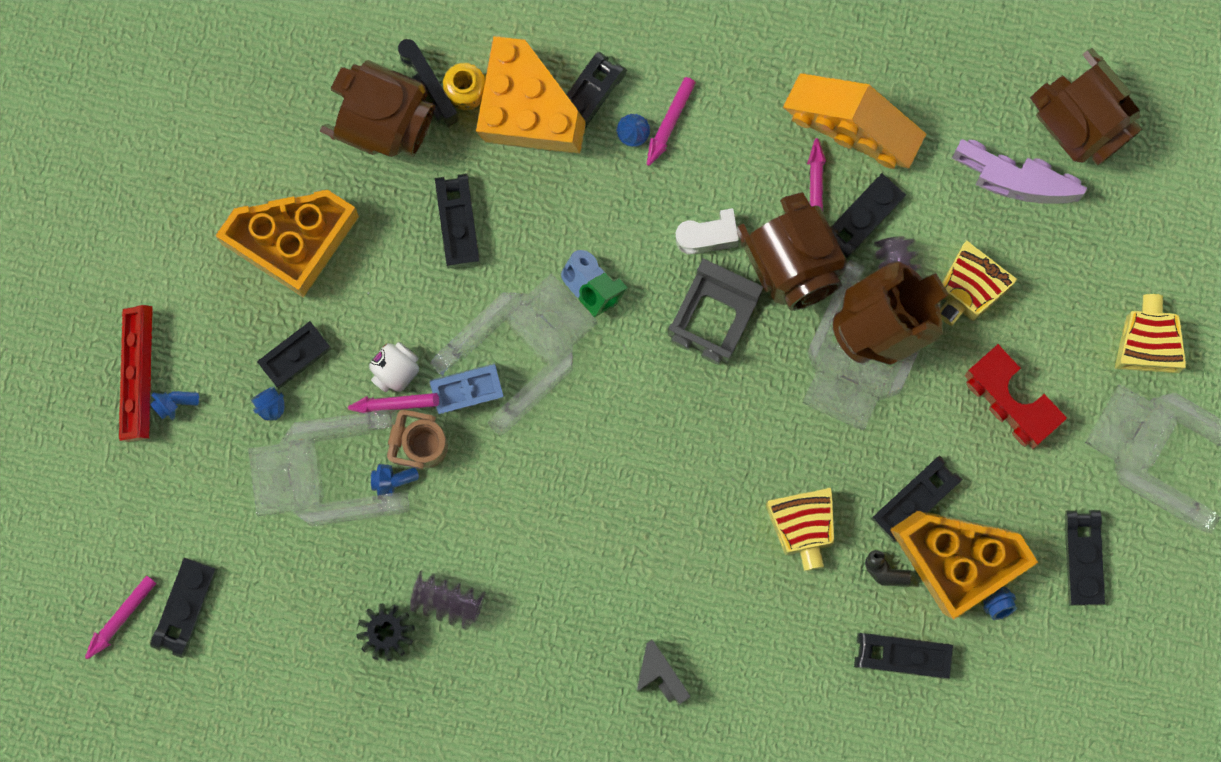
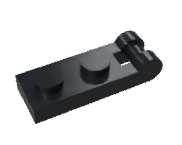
M411 39L402 40L398 45L401 62L407 67H412L416 75L412 76V79L424 83L432 100L431 103L435 104V119L437 121L443 119L447 127L459 122L454 106L446 96L417 44Z
M600 51L592 57L566 94L584 118L586 123L585 129L615 86L623 80L627 69L620 64L614 65L609 62L608 57ZM600 72L607 75L602 82L595 78Z
M460 174L458 178L445 180V177L435 178L447 269L480 264L468 174ZM460 191L461 198L448 200L447 193Z
M883 173L830 226L846 259L854 253L906 197V194ZM843 230L852 237L847 243L839 236Z
M940 455L871 518L893 543L897 540L890 531L891 528L917 511L928 513L963 480L956 472L953 474L945 466L947 462ZM934 474L944 483L938 489L929 480Z
M1076 510L1065 511L1069 606L1105 604L1101 536L1102 516L1100 510H1089L1088 513L1077 514ZM1078 527H1089V537H1078Z
M183 558L160 622L152 636L151 648L157 650L164 648L173 651L172 655L179 658L185 656L217 569ZM171 626L182 629L178 639L168 635Z
M857 633L856 644L860 645L858 657L854 658V668L950 679L953 645ZM873 646L883 647L882 660L872 658Z

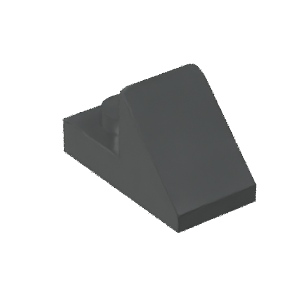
M652 639L646 643L637 692L660 677L663 683L658 687L669 703L675 700L680 705L691 696Z

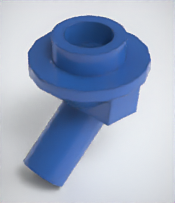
M174 391L169 394L166 392L164 394L152 393L151 396L155 400L150 405L162 420L169 416L173 421L176 408L178 407L176 404L197 406L199 403V393Z
M379 464L377 470L371 472L372 491H377L378 497L392 496L394 487L417 481L419 479L418 471L415 468H410L393 474L392 465Z

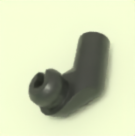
M873 550L868 554L865 560L866 570L879 585L910 587V570L892 569L885 560V554L879 550Z

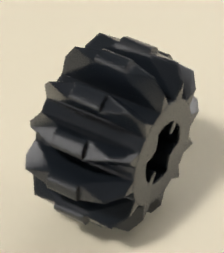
M381 603L378 606L380 614L378 616L370 608L366 610L367 615L372 620L370 623L365 620H359L358 625L366 628L367 632H360L356 636L358 640L369 639L361 648L363 652L366 653L375 647L372 658L379 660L383 650H385L386 660L390 662L393 661V649L400 656L406 654L405 650L400 646L402 642L407 645H413L414 641L404 636V633L415 631V627L413 625L402 626L410 618L407 612L401 614L396 619L399 606L394 604L389 614H387L385 604ZM387 624H392L393 626L390 629L394 632L393 637H386L384 641H380L379 639L382 636L377 633L380 627L386 628Z

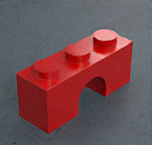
M997 344L964 375L968 379L966 385L977 397L982 395L991 404L989 410L999 421L1003 422L1006 420L1014 429L1012 435L1022 446L1026 447L1029 445L1034 449L1060 426L1067 417L1045 394L1030 404L1018 403L1011 397L1008 390L1009 381L1021 368Z

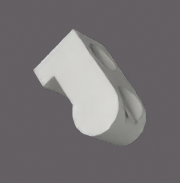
M733 208L721 210L720 220L704 223L692 220L682 222L676 230V244L680 251L686 254H697L738 247L739 239Z

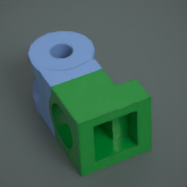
M577 250L572 253L561 272L564 283L594 318L616 306L628 288L619 278L612 281L598 267L596 258L584 250Z

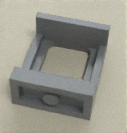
M703 258L689 291L673 323L668 328V336L672 337L671 342L685 350L693 347L701 351V357L714 364L719 365L720 361L728 364L762 294L763 286ZM704 296L710 297L736 311V317L721 347L685 330L699 300Z

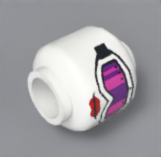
M397 342L396 345L387 343L369 364V368L374 374L371 381L386 393L390 388L401 392L418 374L419 366L416 362L419 358L400 342Z

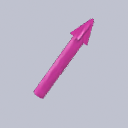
M684 77L655 137L650 138L647 166H650L667 150L666 143L696 84L693 79Z
M815 138L807 162L810 165V205L819 206L823 212V165H825L826 159L819 139Z
M437 393L377 399L373 397L368 399V396L349 405L348 409L374 416L375 412L435 407L439 405V396Z
M147 575L100 632L98 634L94 632L85 659L91 658L111 645L109 643L110 639L157 584Z

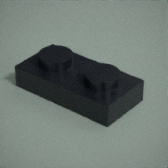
M309 321L260 358L257 363L279 390L330 351L331 347L311 321Z

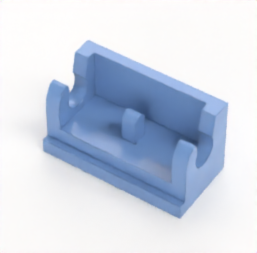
M495 363L430 380L432 392L437 393L439 396V405L436 406L438 414L504 397Z

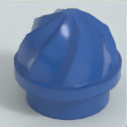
M638 114L624 116L617 126L619 140L630 147L644 144L650 134L649 123Z
M273 386L253 397L251 401L255 406L253 408L254 413L268 421L279 419L285 409L282 392L278 393Z
M1003 586L983 599V609L986 614H990L993 620L1005 618L1016 611V597L1007 587Z

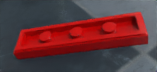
M139 305L122 310L119 441L132 442L149 439L153 306Z

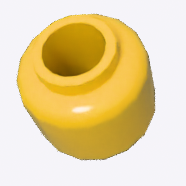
M458 63L450 67L443 79V90L452 105L458 109L470 110L481 104L485 85V77L482 71L469 63Z

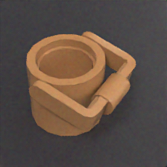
M409 410L399 411L395 425H392L388 440V460L397 465L422 470L423 468L434 467L443 461L448 452V442L443 430L435 423L436 417ZM407 417L420 419L412 422L405 429ZM401 444L409 460L397 458Z

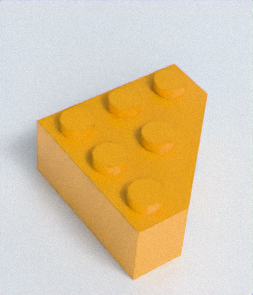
M493 36L476 132L486 143L580 154L586 123L571 100L526 40Z
M800 73L783 106L793 116L792 121L799 126L817 130L833 138L836 143L845 148H854L875 158L879 164L889 169H894L895 166L910 168L926 136L922 129L869 84Z
M327 189L314 192L311 195L296 198L292 196L268 201L266 204L234 208L215 236L223 246L304 298L358 219L359 214L353 205Z
M921 511L915 512L890 529L942 613L952 619L957 618L1038 563L1021 534L1008 529Z

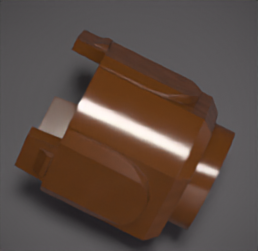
M1091 48L1082 54L1092 66L1089 70L1072 83L1063 75L1050 85L1045 83L1030 99L1039 110L1036 117L1074 162L1084 163L1091 158L1099 166L1143 129L1136 122L1140 117V109L1130 98L1131 91L1103 60L1104 58Z
M366 60L361 66L353 64L351 70L341 67L331 86V91L344 97L335 126L330 124L322 125L319 132L330 136L332 140H338L371 155L381 153L393 157L403 153L414 157L424 141L435 111V104L426 101L428 92L424 83L370 60Z
M803 192L783 197L780 202L785 214L767 222L750 235L744 224L737 226L741 247H744L764 290L770 292L774 302L782 305L787 304L790 311L807 308L835 293L842 285L839 277L843 275L848 262L819 206H811Z
M900 261L891 262L846 289L842 310L837 312L833 318L835 337L842 350L858 363H867L870 360H875L889 365L894 364L933 343L943 334L942 317L937 303L949 294L936 273L922 279L908 265Z

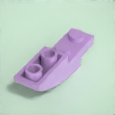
M961 139L952 159L981 173L975 185L1012 199L1034 203L1062 204L1078 202L1087 190L1086 187L1081 185L1082 182L1078 178L1066 173L1061 175L1051 170V165L1041 159L1035 158L1031 160L1027 158L1020 169L1015 166L1016 162L1004 155H998L997 157L987 152L986 147L975 140H968L967 142Z

